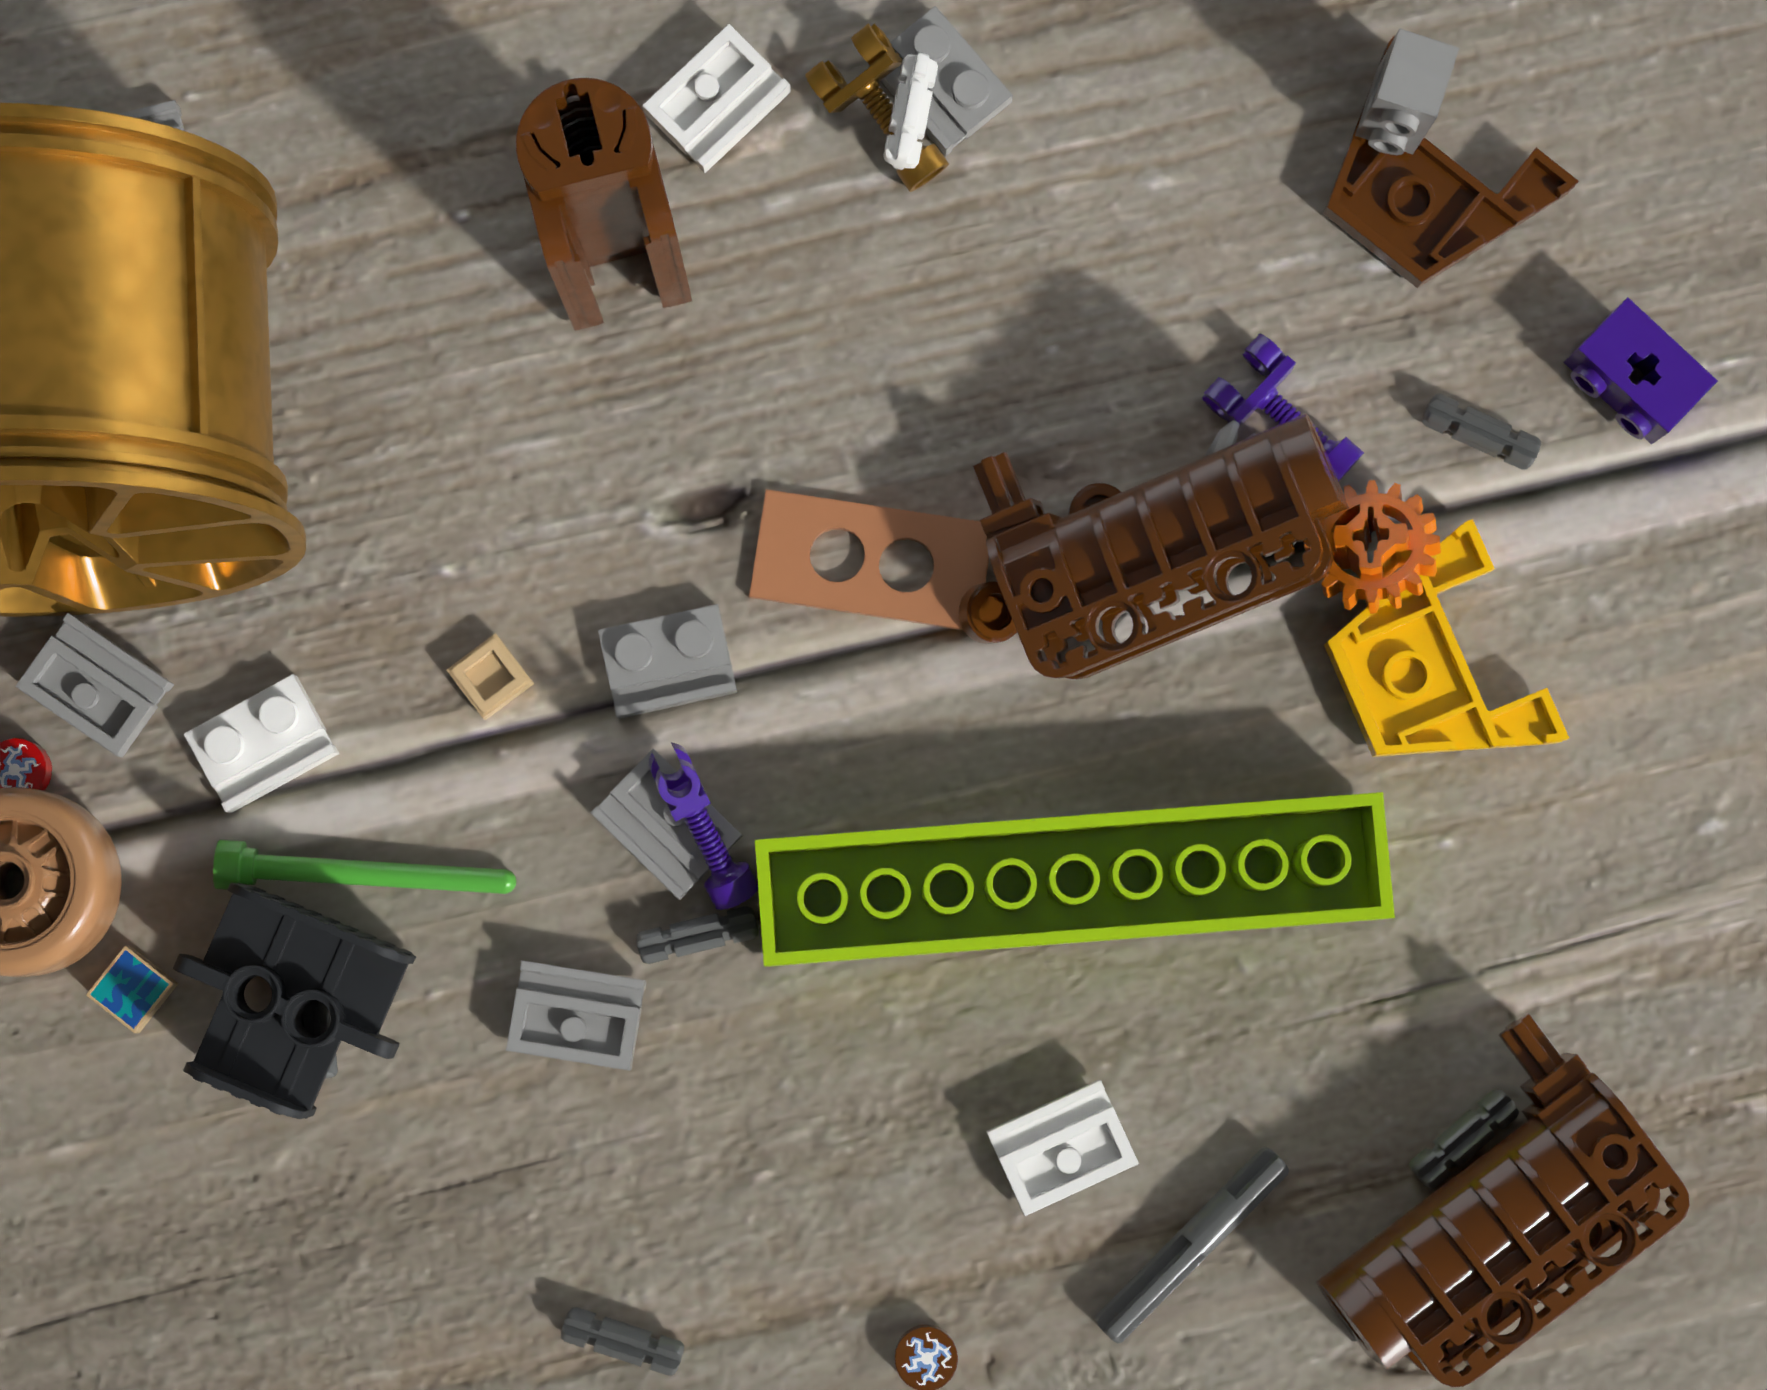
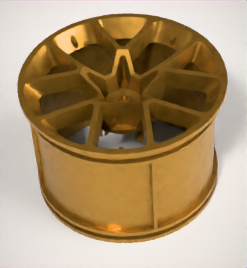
M0 103V616L2 617L67 615V613L71 615L112 613L206 600L249 589L271 581L295 567L305 555V529L297 517L288 512L286 506L288 500L286 477L279 467L274 464L267 268L271 265L277 254L279 243L275 191L268 179L254 165L217 143L167 125L103 111L29 103Z

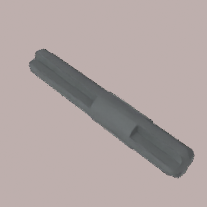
M1268 1147L1261 1148L1096 1314L1095 1321L1099 1328L1112 1341L1122 1343L1288 1175L1289 1169L1285 1162Z

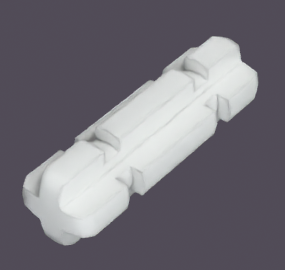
M919 52L918 55H907L902 61L899 80L904 81V84L899 83L897 85L889 124V132H893L894 135L889 134L887 136L883 154L884 160L898 170L915 168L920 160L922 142H918L917 139L922 140L925 135L933 91L928 90V88L932 89L934 87L938 70L937 62L930 59L929 55Z

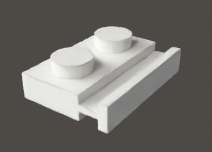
M728 24L642 106L644 113L685 155L688 154L705 174L777 106L791 90L790 84L784 78L781 79L771 69V65Z
M294 674L184 733L212 788H215L220 797L225 812L233 813L339 754L299 678Z
M1101 1080L1094 1081L986 1131L1024 1216L1139 1164Z

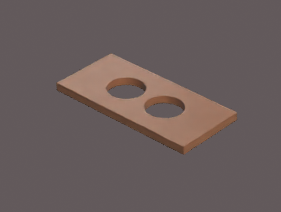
M766 489L749 598L963 630L959 620L961 599L973 586L986 583L989 563L986 546L987 536L980 521ZM827 531H847L857 537L862 544L865 555L864 562L859 572L851 579L833 582L822 578L814 570L810 561L811 548L815 540ZM911 540L918 542L929 551L932 557L933 574L928 583L919 590L913 592L894 590L885 583L880 574L879 562L883 552L897 541Z

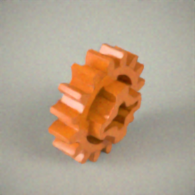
M1369 480L1366 486V493L1357 495L1350 485L1344 486V496L1349 508L1328 516L1326 519H1321L1333 553L1331 569L1321 583L1323 594L1327 598H1331L1340 591L1343 592L1344 608L1347 610H1351L1358 600L1361 599L1366 600L1370 614H1376L1379 608V600L1387 598L1395 609H1399L1402 607L1401 592L1408 590L1417 596L1423 593L1422 581L1419 575L1435 577L1436 560L1431 557L1441 553L1440 536L1432 534L1437 530L1436 518L1433 513L1421 515L1423 504L1422 498L1418 494L1410 497L1405 502L1402 501L1400 484L1394 483L1389 488L1387 494H1382L1378 492L1376 481ZM1387 516H1390V517H1392V518H1395L1396 520L1400 521L1401 523L1395 524V523H1394L1392 520H1390ZM1376 531L1377 550L1374 551L1373 562L1369 563L1367 550L1369 543L1372 542V532ZM1304 543L1305 551L1311 550V547ZM1342 569H1351L1360 578L1351 576Z

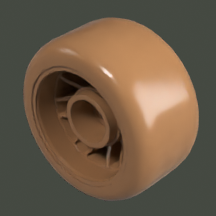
M0 788V976L31 977L49 974L74 964L83 958L102 940L109 930L121 898L122 871L119 856L110 835L103 825L88 810L76 802L54 793L32 788ZM16 864L23 871L25 881L21 892L10 899L6 893L5 880L9 870Z

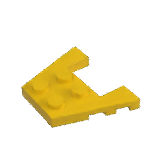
M1473 519L1462 523L1440 542L1441 553L1431 556L1436 560L1437 572L1435 577L1419 575L1423 586V593L1420 596L1404 590L1400 593L1402 607L1399 609H1395L1390 604L1388 598L1379 600V608L1376 614H1370L1368 607H1366L1324 644L1372 757L1557 744L1569 739L1548 688L1539 690L1492 711L1487 710L1437 597V594L1490 573L1495 569Z

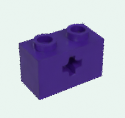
M1628 297L1563 362L1572 370L1571 378L1583 392L1594 398L1600 396L1617 412L1615 418L1628 434L1640 440L1645 438L1651 445L1668 434L1718 382L1714 376ZM1634 367L1640 369L1643 373L1637 385L1628 378Z

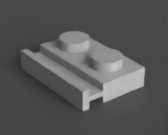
M936 6L890 42L895 53H898L902 60L907 55H918L920 52L928 54L930 59L937 62L938 70L935 85L932 89L928 88V90L933 91L925 133L945 157L963 139H968L1012 103V93ZM902 64L881 80L894 97L897 85L899 83L904 84V81L899 80Z
M718 604L598 630L610 690L613 696L614 709L618 719L738 693Z
M67 613L63 619L64 624L55 636L49 638L15 687L114 755L123 758L157 710L158 706L156 705L166 691L169 692L174 684L74 615Z
M653 748L610 792L598 807L596 806L590 813L668 890L681 900L695 883L709 871V868L684 818L675 822L666 801L662 799L658 791L656 781L649 768L651 753L656 758L661 772L673 774L677 771ZM709 804L705 806L707 813H709L716 827L715 829L718 830L726 850L729 851L742 837V834Z
M521 960V973L518 988L516 989L506 1051L630 1071L635 1052L646 980Z

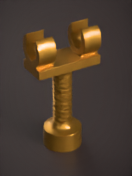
M868 23L851 37L857 51L870 65L868 69L847 84L839 70L828 60L825 63L823 61L819 62L805 76L813 91L824 101L823 105L829 113L842 112L859 98L863 100L862 103L866 105L867 110H870L869 113L873 115L874 120H877L876 123L880 125L881 130H884L883 133L885 135H894L893 132H889L893 104L890 103L889 98H886L887 95L883 93V89L879 88V82L899 67L903 60L898 53H895L892 44L884 32L875 23L872 26ZM936 144L922 145L919 164L915 168L897 169L896 173L909 192H912L940 174L949 163Z

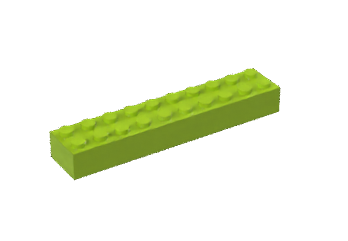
M1383 792L755 840L764 967L1395 918Z

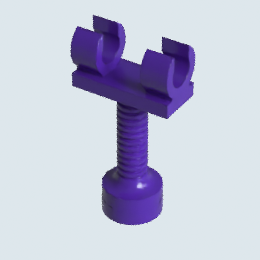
M1260 333L1244 349L1245 352L1242 355L1257 372L1267 378L1246 400L1229 382L1221 377H1218L1209 386L1202 397V400L1214 413L1228 423L1232 420L1237 421L1239 427L1256 409L1265 410V413L1269 414L1271 419L1274 418L1275 422H1279L1278 425L1301 415L1300 411L1296 412L1297 408L1292 407L1291 403H1287L1288 400L1283 399L1281 394L1278 395L1279 392L1276 389L1292 372L1296 362L1288 355L1286 357L1272 340ZM1315 427L1336 477L1340 481L1362 457L1364 452L1347 437L1339 441L1328 440V436H1323L1324 433L1322 431L1319 432V428Z
M671 742L679 758L680 769L673 774L661 772L656 758L651 753L649 758L650 771L656 781L658 791L662 799L666 801L675 822L684 818L692 837L695 839V843L698 844L697 846L704 860H706L709 870H711V876L705 881L704 887L714 907L718 910L732 908L745 902L758 891V881L747 862L734 863L721 836L718 834V830L715 829L716 827L709 813H707L705 806L711 804L695 768L692 766L687 751L681 745Z

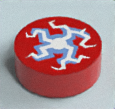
M13 738L0 742V788L25 787L44 791L50 783L52 776V763L47 752L38 744L25 739Z

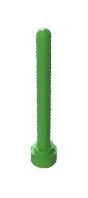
M219 840L217 842L213 864L215 889L228 890L230 883L240 882L244 885H255L257 879L497 894L510 893L516 886L514 873L507 869L261 855L258 852V848H248L246 841Z

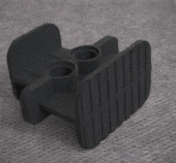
M240 882L230 883L228 891L233 894L204 960L189 954H179L173 966V970L223 991V995L195 1059L192 1062H186L183 1071L201 1083L212 1085L211 1087L217 1090L229 1092L236 1098L248 1100L251 1104L267 1108L275 1114H283L296 1119H308V1117L314 1116L317 1108L314 1106V1103L341 1041L382 1058L392 1059L395 1057L400 1043L379 1034L406 969L409 964L414 963L416 956L406 949L395 947V944L381 941L377 937L368 933H362L359 929L352 926L340 924V921L324 917L316 911L307 910L304 906L288 902L285 898L278 895L266 893L263 889L244 885ZM256 976L266 979L272 989L271 1001L261 1012L252 1010L247 1005L244 997V991L248 982ZM314 1000L325 1004L331 1017L328 1029L318 1037L309 1034L302 1024V1013L305 1007Z

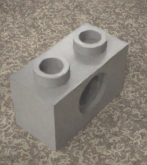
M1400 28L1376 70L1355 136L1369 140L1368 144L1373 149L1385 154L1401 155L1404 152L1413 154L1438 116L1459 47Z

